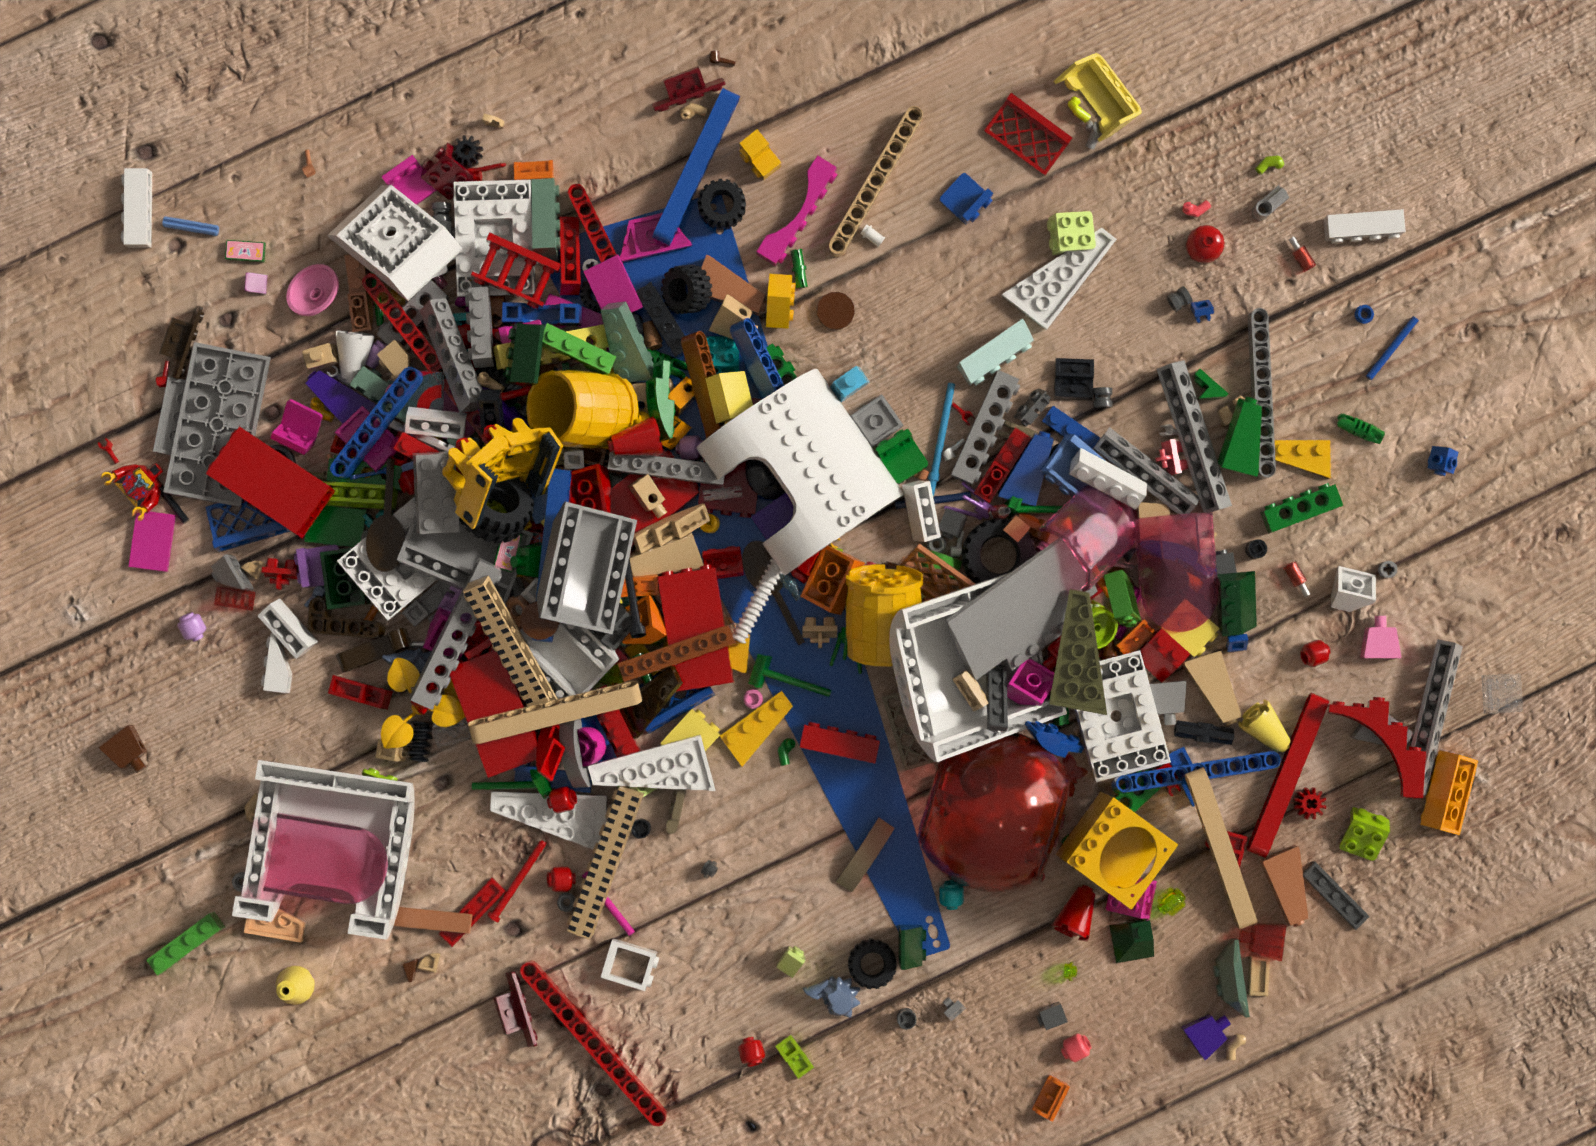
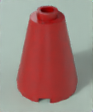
M654 417L645 419L610 436V440L607 441L609 452H613L614 455L658 456L663 454L662 442L659 439L660 432Z
M1086 885L1077 887L1052 924L1056 931L1071 938L1079 936L1078 940L1088 941L1096 895L1093 889Z

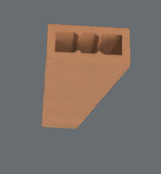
M706 255L701 270H705L707 272L706 276H709L711 279L709 280L710 284H712V296L709 297L711 300L723 303L728 294L749 308L752 314L759 316L761 311H765L767 301H765L763 293L714 258Z
M1293 845L1259 861L1286 923L1297 927L1304 924V920L1308 919L1300 849L1298 846Z

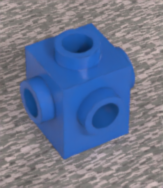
M1432 446L1427 468L1433 470L1434 474L1439 476H1446V473L1454 474L1459 452L1448 447Z

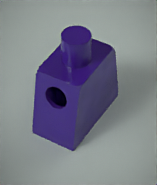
M1207 1014L1183 1025L1181 1028L1200 1056L1207 1060L1227 1040L1223 1030L1230 1026L1231 1023L1225 1015L1215 1021L1210 1014Z

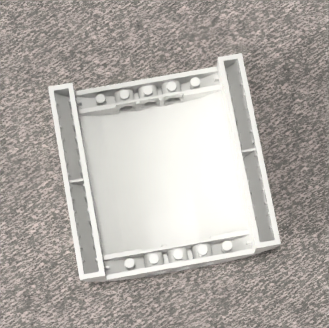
M1010 573L901 609L892 620L889 641L890 654L903 711L917 742L935 762L1027 729L1025 726L1026 721L1044 723L1067 714L1066 707L1049 704L1050 692L1041 706L1019 705L1007 697V732L987 729V705L973 711L952 680L966 669L945 620ZM1041 650L1030 657L1040 665L1044 662ZM1003 660L998 665L1006 666L1008 685L1019 666L1011 671L1007 667L1005 660ZM984 674L976 681L986 694V674Z

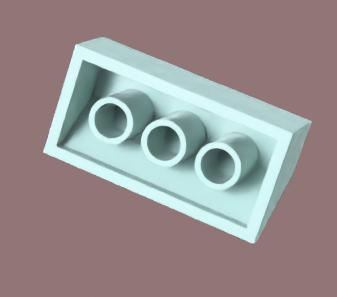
M1021 319L959 362L957 368L970 386L973 383L977 386L985 380L984 376L990 372L993 375L1001 369L999 365L1004 362L1010 363L1017 358L1015 354L1020 351L1024 353L1032 347L1031 343L1034 339L1025 321Z

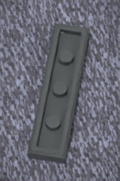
M997 665L986 673L987 729L1007 732L1006 666Z
M1315 861L1303 871V878L1355 930L1370 917Z

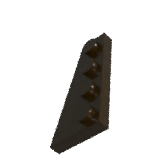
M670 666L640 688L641 703L619 709L633 739L639 738L683 684L675 666Z

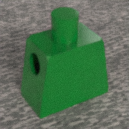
M542 542L517 548V556L511 557L510 564L513 568H517L516 573L518 575L538 578Z

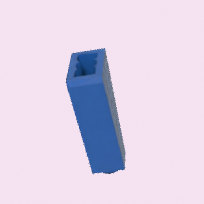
M1039 431V434H1033L1001 486L998 497L1009 499L1014 496L1018 499H1023L1022 503L1036 506L1044 478L1041 470L1049 459L1054 441L1050 437V433Z

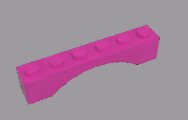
M817 155L807 171L808 192L800 212L786 227L765 237L756 251L759 257L775 267L778 263H783L787 256L786 250L788 247L792 248L797 241L796 234L798 231L802 232L808 222L805 220L808 215L812 216L818 207L815 204L819 199L822 200L828 191L826 190L829 183L833 184L837 178L836 166Z

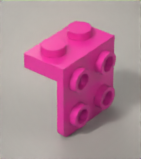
M289 399L286 402L281 424L272 432L270 439L305 455L315 445L322 421V414Z

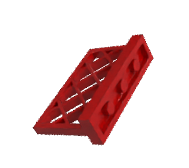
M1010 93L1007 100L984 130L1045 176L1073 139V137L1013 93ZM1007 105L1014 110L1015 118L1004 119L1003 111ZM1026 118L1030 122V129L1019 131L1018 120ZM1016 120L1017 131L1006 133L1004 122ZM1002 122L1004 133L994 134L990 131L995 123ZM1042 130L1045 132L1046 140L1034 142L1033 131ZM1031 131L1032 142L1021 144L1020 133ZM1018 134L1019 145H1009L1006 135ZM1057 141L1062 147L1058 152L1050 153L1048 142ZM1046 143L1048 153L1036 155L1035 144ZM1033 145L1034 156H1024L1022 146ZM1048 156L1049 165L1045 170L1038 166V157Z

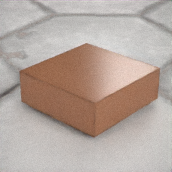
M1015 515L1003 531L1018 543L1030 527Z

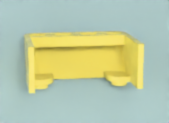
M1097 53L1074 62L1054 80L1055 84L1065 81V85L1069 90H1080L1102 120L1099 121V130L1102 135L1098 138L1099 142L1114 135L1142 112L1138 103L1104 58Z

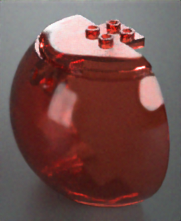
M1014 733L939 761L918 829V843L922 844L921 848L926 857L943 875L969 889L982 892H1007L1028 886L1033 881L1037 882L1046 869L1053 847L1056 848L1060 835L1058 830H1062L1066 816L1064 810L1070 792V777L1066 776L1067 773L1062 764L1052 753L1047 751L1039 742L1020 733Z

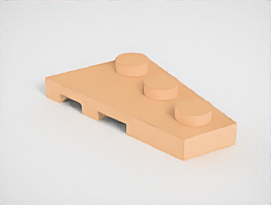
M278 909L272 922L246 918L244 933L302 942L306 923Z

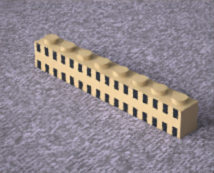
M489 575L468 583L463 590L464 598L471 605L474 616L479 619L483 632L488 635L492 642V647L501 658L503 667L510 674L512 683L518 688L521 699L525 701L527 706L558 699Z
M627 786L615 789L612 795L613 805L608 808L605 815L608 818L605 825H602L599 836H601L600 841L593 848L592 853L595 854L593 861H589L586 868L588 872L586 879L583 878L580 885L582 890L580 897L577 896L573 904L575 911L573 914H570L567 925H569L568 932L587 940L594 935L644 793Z

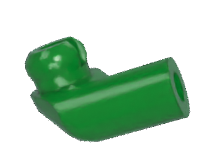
M787 738L779 745L777 752L780 766L790 764L788 754L796 745L794 739Z

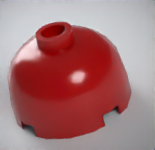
M1203 225L1191 231L1185 246L1192 260L1201 264H1208L1220 257L1224 250L1225 241L1220 230L1214 226Z

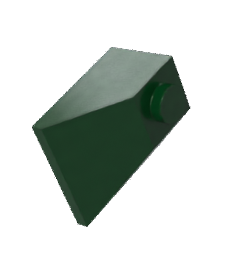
M1149 919L1109 925L1116 963L1154 957V939Z

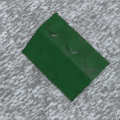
M515 324L510 328L508 339L511 340V343L506 351L508 367L504 369L505 384L524 387L538 384L545 325Z
M353 547L320 552L327 610L371 605L368 597L337 562Z
M1255 571L1216 574L1217 616L1221 635H1242L1257 627Z

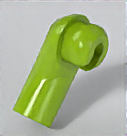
M1278 155L1267 156L1255 170L1262 175L1268 167L1274 166L1277 169H1281L1284 166V161Z

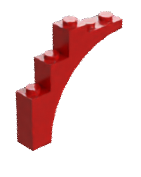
M1373 697V700L1368 701L1367 707H1364L1362 703H1353L1352 706H1345V702L1333 701V704H1329L1328 714L1343 716L1360 723L1383 742L1398 770L1401 797L1423 799L1426 751H1421L1420 747H1409V750H1406L1408 726H1403L1402 722H1391V725H1388L1389 701H1385L1383 697Z

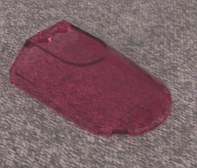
M1087 484L1043 524L1039 530L1041 532L1047 531L1065 541L1086 571V584L1081 590L1088 591L1134 545L1138 535L1139 522L1136 509Z
M1190 513L1135 519L1140 595L1146 614L1161 628L1169 631L1184 632L1201 626L1213 614L1218 601L1213 513Z
M277 813L276 830L263 891L341 904H354L371 897L382 886L388 870V858L383 844L372 832L359 826Z

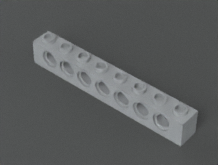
M1185 361L1170 363L1158 368L1157 372L1204 515L1232 506Z
M478 557L410 694L411 701L431 710L434 705L438 706L442 698L440 693L443 688H447L450 682L449 675L451 671L456 670L459 664L457 659L460 653L463 654L468 645L466 641L469 636L472 637L476 629L474 624L477 618L474 616L471 605L465 600L463 590L468 583L488 575L493 584H498L502 577L500 567ZM463 613L471 614L468 621L460 619ZM459 630L462 632V636L457 639L453 638L452 633ZM446 648L454 650L450 656H445L443 651ZM438 665L445 667L442 673L434 671ZM428 683L436 684V688L431 691L427 690L426 686Z
M1437 639L1411 747H1420L1421 751H1426L1423 793L1425 796L1463 647L1457 643Z

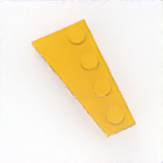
M783 691L720 735L742 767L793 707Z

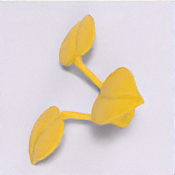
M397 657L388 671L387 681L393 690L403 692L407 689L411 694L412 690L410 687L415 686L420 673L410 661ZM442 695L438 706L434 705L432 710L428 708L429 711H433V723L440 727L455 725L465 718L460 702L451 695ZM413 705V712L404 720L398 715H392L384 721L381 729V741L384 748H400L411 742L413 728L406 722L416 714L422 715Z

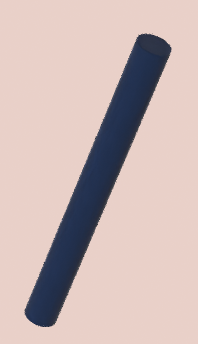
M971 492L934 496V504L965 500L962 496L966 495L971 498ZM905 500L895 502V509L907 508Z

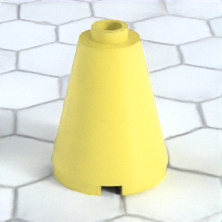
M1263 700L1264 703L1261 705L1258 702L1255 703L1242 715L1244 720L1242 723L1238 722L1239 727L1276 753L1285 752L1290 747L1289 743L1291 740L1273 707L1267 700Z
M301 966L287 967L280 972L276 979V993L285 1003L298 1005L311 997L315 982L307 969Z

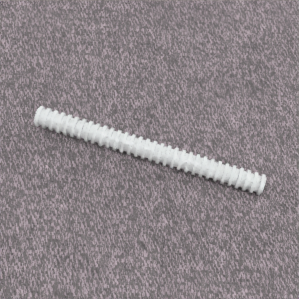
M770 559L771 564L767 565L768 569L764 571L765 575L761 576L763 579L759 580L760 584L756 586L757 590L753 591L754 596L750 597L751 601L747 603L748 607L744 608L746 611L742 612L743 616L739 618V624L736 623L737 628L733 629L734 639L742 644H745V639L749 638L748 634L752 632L751 628H754V622L758 621L756 618L760 617L759 613L763 611L762 607L766 606L765 602L769 600L768 596H771V590L775 589L773 586L777 585L776 581L780 579L779 575L783 574L773 559Z

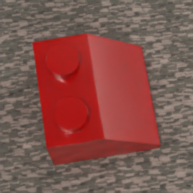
M1159 628L1139 649L1145 668L1161 683L1190 655L1187 650L1162 628Z

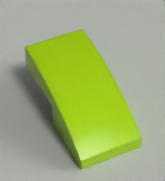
M792 1035L775 1046L798 1079L815 1068Z

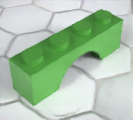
M544 324L542 348L569 356L582 363L586 369L604 375L610 373L616 359L615 355L553 325Z
M215 911L209 913L146 961L158 976L224 929L225 925Z

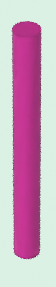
M585 872L582 877L586 879L588 872ZM607 896L604 905L628 936L632 935L635 932Z

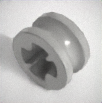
M1392 561L1382 562L1378 567V572L1383 578L1394 577L1397 573V565ZM1386 564H1388V567H1392V571L1389 572L1390 575L1383 571Z

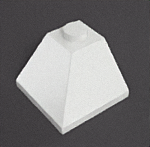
M1338 566L1331 593V608L1351 612L1375 603L1376 575Z

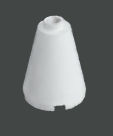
M336 331L335 336L341 378L345 379L346 383H351L362 366L365 367L374 341V335L363 332Z

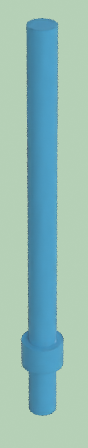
M948 383L932 468L928 474L933 496L936 483L939 482L940 478L939 467L955 389L954 383Z

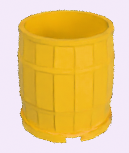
M552 370L542 373L538 377V384L533 385L528 393L526 406L527 420L531 429L550 427L565 447H599L609 450L607 441L610 440V436L633 426L634 419L637 420L639 412L637 395L627 379H623L614 373L604 375L596 372Z
M885 564L864 565L853 568L846 575V585H848L846 597L847 656L851 660L864 665L891 667L893 664L889 641L892 620L899 610L922 603L920 587L923 586V574L916 569L897 565L896 569H885Z

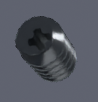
M411 721L410 723L415 725V728H413L414 735L411 740L413 743L406 745L411 748V751H406L405 754L410 756L408 760L428 762L429 759L424 755L430 754V751L425 748L432 746L427 740L433 739V736L428 734V732L434 731V728L429 726L431 723Z

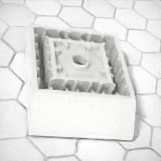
M531 180L454 182L455 240L462 247V251L456 256L457 297L469 295L468 288L488 286L490 296L511 295L486 283L482 286L473 282L474 278L471 277V273L473 271L479 274L490 248V243L486 241L489 232L533 251ZM501 248L499 251L497 250L486 275L487 278L497 281L508 256L506 250ZM518 256L517 259H514L504 282L505 286L515 289L525 266L524 258ZM535 266L532 267L521 292L523 294H534Z
M381 185L328 234L331 240L407 301L462 251V247L442 224L392 185ZM389 231H396L393 236L386 235Z
M415 497L392 515L401 523L405 537L416 513ZM366 537L337 560L339 565L387 621L436 581L431 577L411 570L401 563L389 572L378 571L368 559Z
M1141 651L1100 661L1107 715L1074 709L1088 763L1095 781L1100 782L1170 763L1171 760ZM1115 710L1121 714V718L1117 722L1111 719V713Z

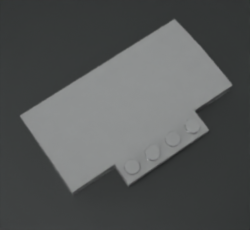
M194 342L186 380H177L173 377H168L153 448L155 453L171 455L164 493L241 507L242 498L212 479L206 472L210 463L218 457L220 449L230 440L232 432L237 430L239 426L253 436L256 435L271 357Z
M1068 531L945 620L965 669L975 680H978L1003 660H1005L1007 667L1013 671L1062 635L1070 589L1090 592V597L1098 592L1072 532Z

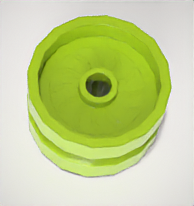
M1091 600L1097 647L1100 649L1107 646L1113 640L1117 633L1118 622L1111 611L1099 602Z

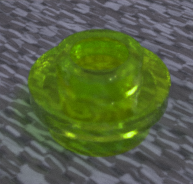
M1074 962L1065 963L1064 979L1073 981V977H1077V966H1074Z

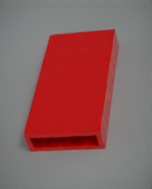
M240 426L232 432L230 440L220 449L218 457L210 463L206 472L212 479L300 538L304 537L335 493V490Z
M664 449L663 454L658 455L660 457L674 458L669 450L665 451ZM629 474L611 488L610 513L637 520L635 533L647 526L678 512L698 496L699 486L696 482L651 477L665 498L661 504L667 511L663 516L657 518L652 510L647 512L644 510L627 487L643 475ZM649 495L648 497L650 503L653 502L652 495Z
M711 565L700 566V570L692 571V568L680 569L681 573L673 574V571L662 572V576H658L668 646L725 626L715 567L711 568ZM729 647L674 665L683 682L676 692L734 683Z
M493 647L487 649L489 653L470 658L471 660L465 662L463 659L458 660L459 664L456 670L450 673L467 723L475 719L527 707L525 701L520 697L518 688L512 683L510 674L503 667L501 658L494 651ZM536 730L476 744L487 777L489 778L535 761L539 738Z

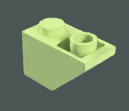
M789 946L776 965V968L793 978L805 962L804 951L796 946L793 948Z

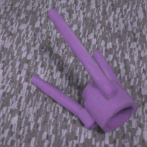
M962 482V485L981 500L977 502L966 495L962 496L963 499L976 506L974 511L977 513L944 506L945 510L948 508L964 515L976 517L979 520L982 517L988 519L990 516L989 511L994 508L989 502L974 494L975 490L965 482Z

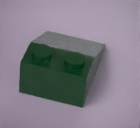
M898 925V964L901 970L922 966V961H926V949H922L923 941H926V930H923L922 925Z

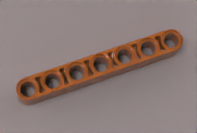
M697 331L682 337L681 345L706 438H708L725 424H716L705 379L716 375L706 336L703 332Z

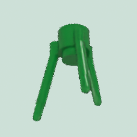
M842 627L841 633H838L830 666L834 664L841 641L844 644L843 660L847 658L846 627ZM857 662L858 673L862 674V665Z

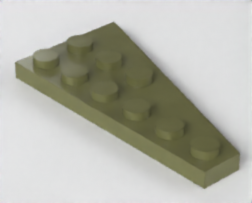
M1070 589L1049 704L1107 715L1090 592Z

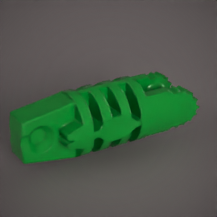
M647 349L651 353L653 363L662 360L670 361L671 375L684 379L685 373L674 368V366L688 370L686 362L674 357L672 358L660 351Z
M1344 413L1339 414L1337 417L1338 427L1366 441L1380 444L1385 436V432L1356 417Z

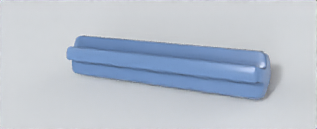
M163 217L162 226L166 228L218 236L219 226Z

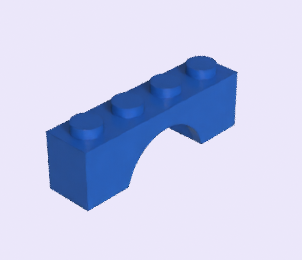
M503 302L502 322L504 324H523L541 320L542 325L548 323L550 325L582 326V306L580 304L560 303L544 305L543 308L538 307V309H534L526 303Z

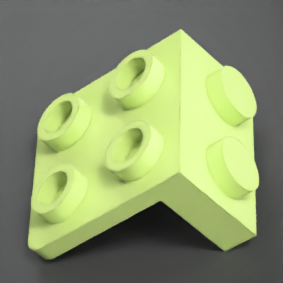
M1090 211L1055 213L1048 218L1047 229L1050 231L1049 247L1052 250V255H1060L1066 251L1092 250L1096 247L1093 216Z

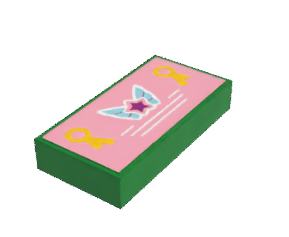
M227 240L225 259L265 262L266 243Z
M522 535L509 542L504 543L502 541V543L498 544L493 564L500 567L502 571L513 572L510 559L512 556H517V548L519 547Z

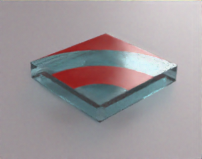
M421 371L423 381L404 405V409L416 407L443 411L444 372ZM412 372L409 375V381H413L415 379V372Z

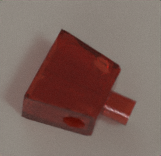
M1256 923L1251 926V932L1240 931L1239 942L1249 943V951L1282 961L1287 925L1284 923Z

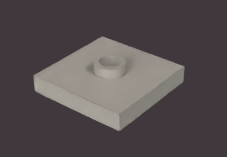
M882 394L850 416L872 448L904 426Z

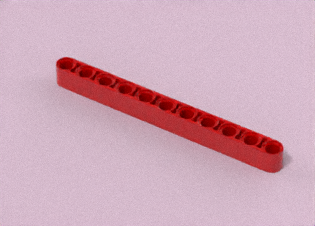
M375 274L365 275L362 279V285L427 370L434 372L431 375L439 385H442V389L456 405L453 395L450 394L447 379L441 380L438 378V373L443 369L434 348ZM374 279L377 281L375 287H367L369 280ZM383 294L389 297L386 303L379 302V297ZM393 310L400 311V316L396 319L390 317ZM405 325L412 326V331L409 334L402 332ZM417 340L424 341V346L421 349L414 348V343ZM429 355L436 357L434 364L426 363V358ZM479 411L465 412L467 413L466 420L482 439L481 425L473 423L474 418L480 416Z
M532 960L525 962L520 969L523 979L653 1126L663 1125L667 1117V1111L538 963ZM526 966L534 967L535 973L528 975L525 972ZM545 980L548 985L547 989H540L538 981ZM558 995L560 1003L553 1004L550 997ZM570 1009L573 1012V1017L570 1019L564 1017L563 1011ZM576 1025H585L586 1032L579 1033L576 1030ZM592 1038L597 1039L599 1046L596 1048L591 1047L589 1040ZM609 1053L612 1060L604 1062L601 1055ZM622 1068L625 1074L622 1077H618L615 1075L614 1070ZM630 1082L635 1083L637 1090H628L627 1084ZM642 1097L649 1098L650 1104L648 1106H643L640 1103ZM654 1112H661L663 1118L655 1120L652 1114Z

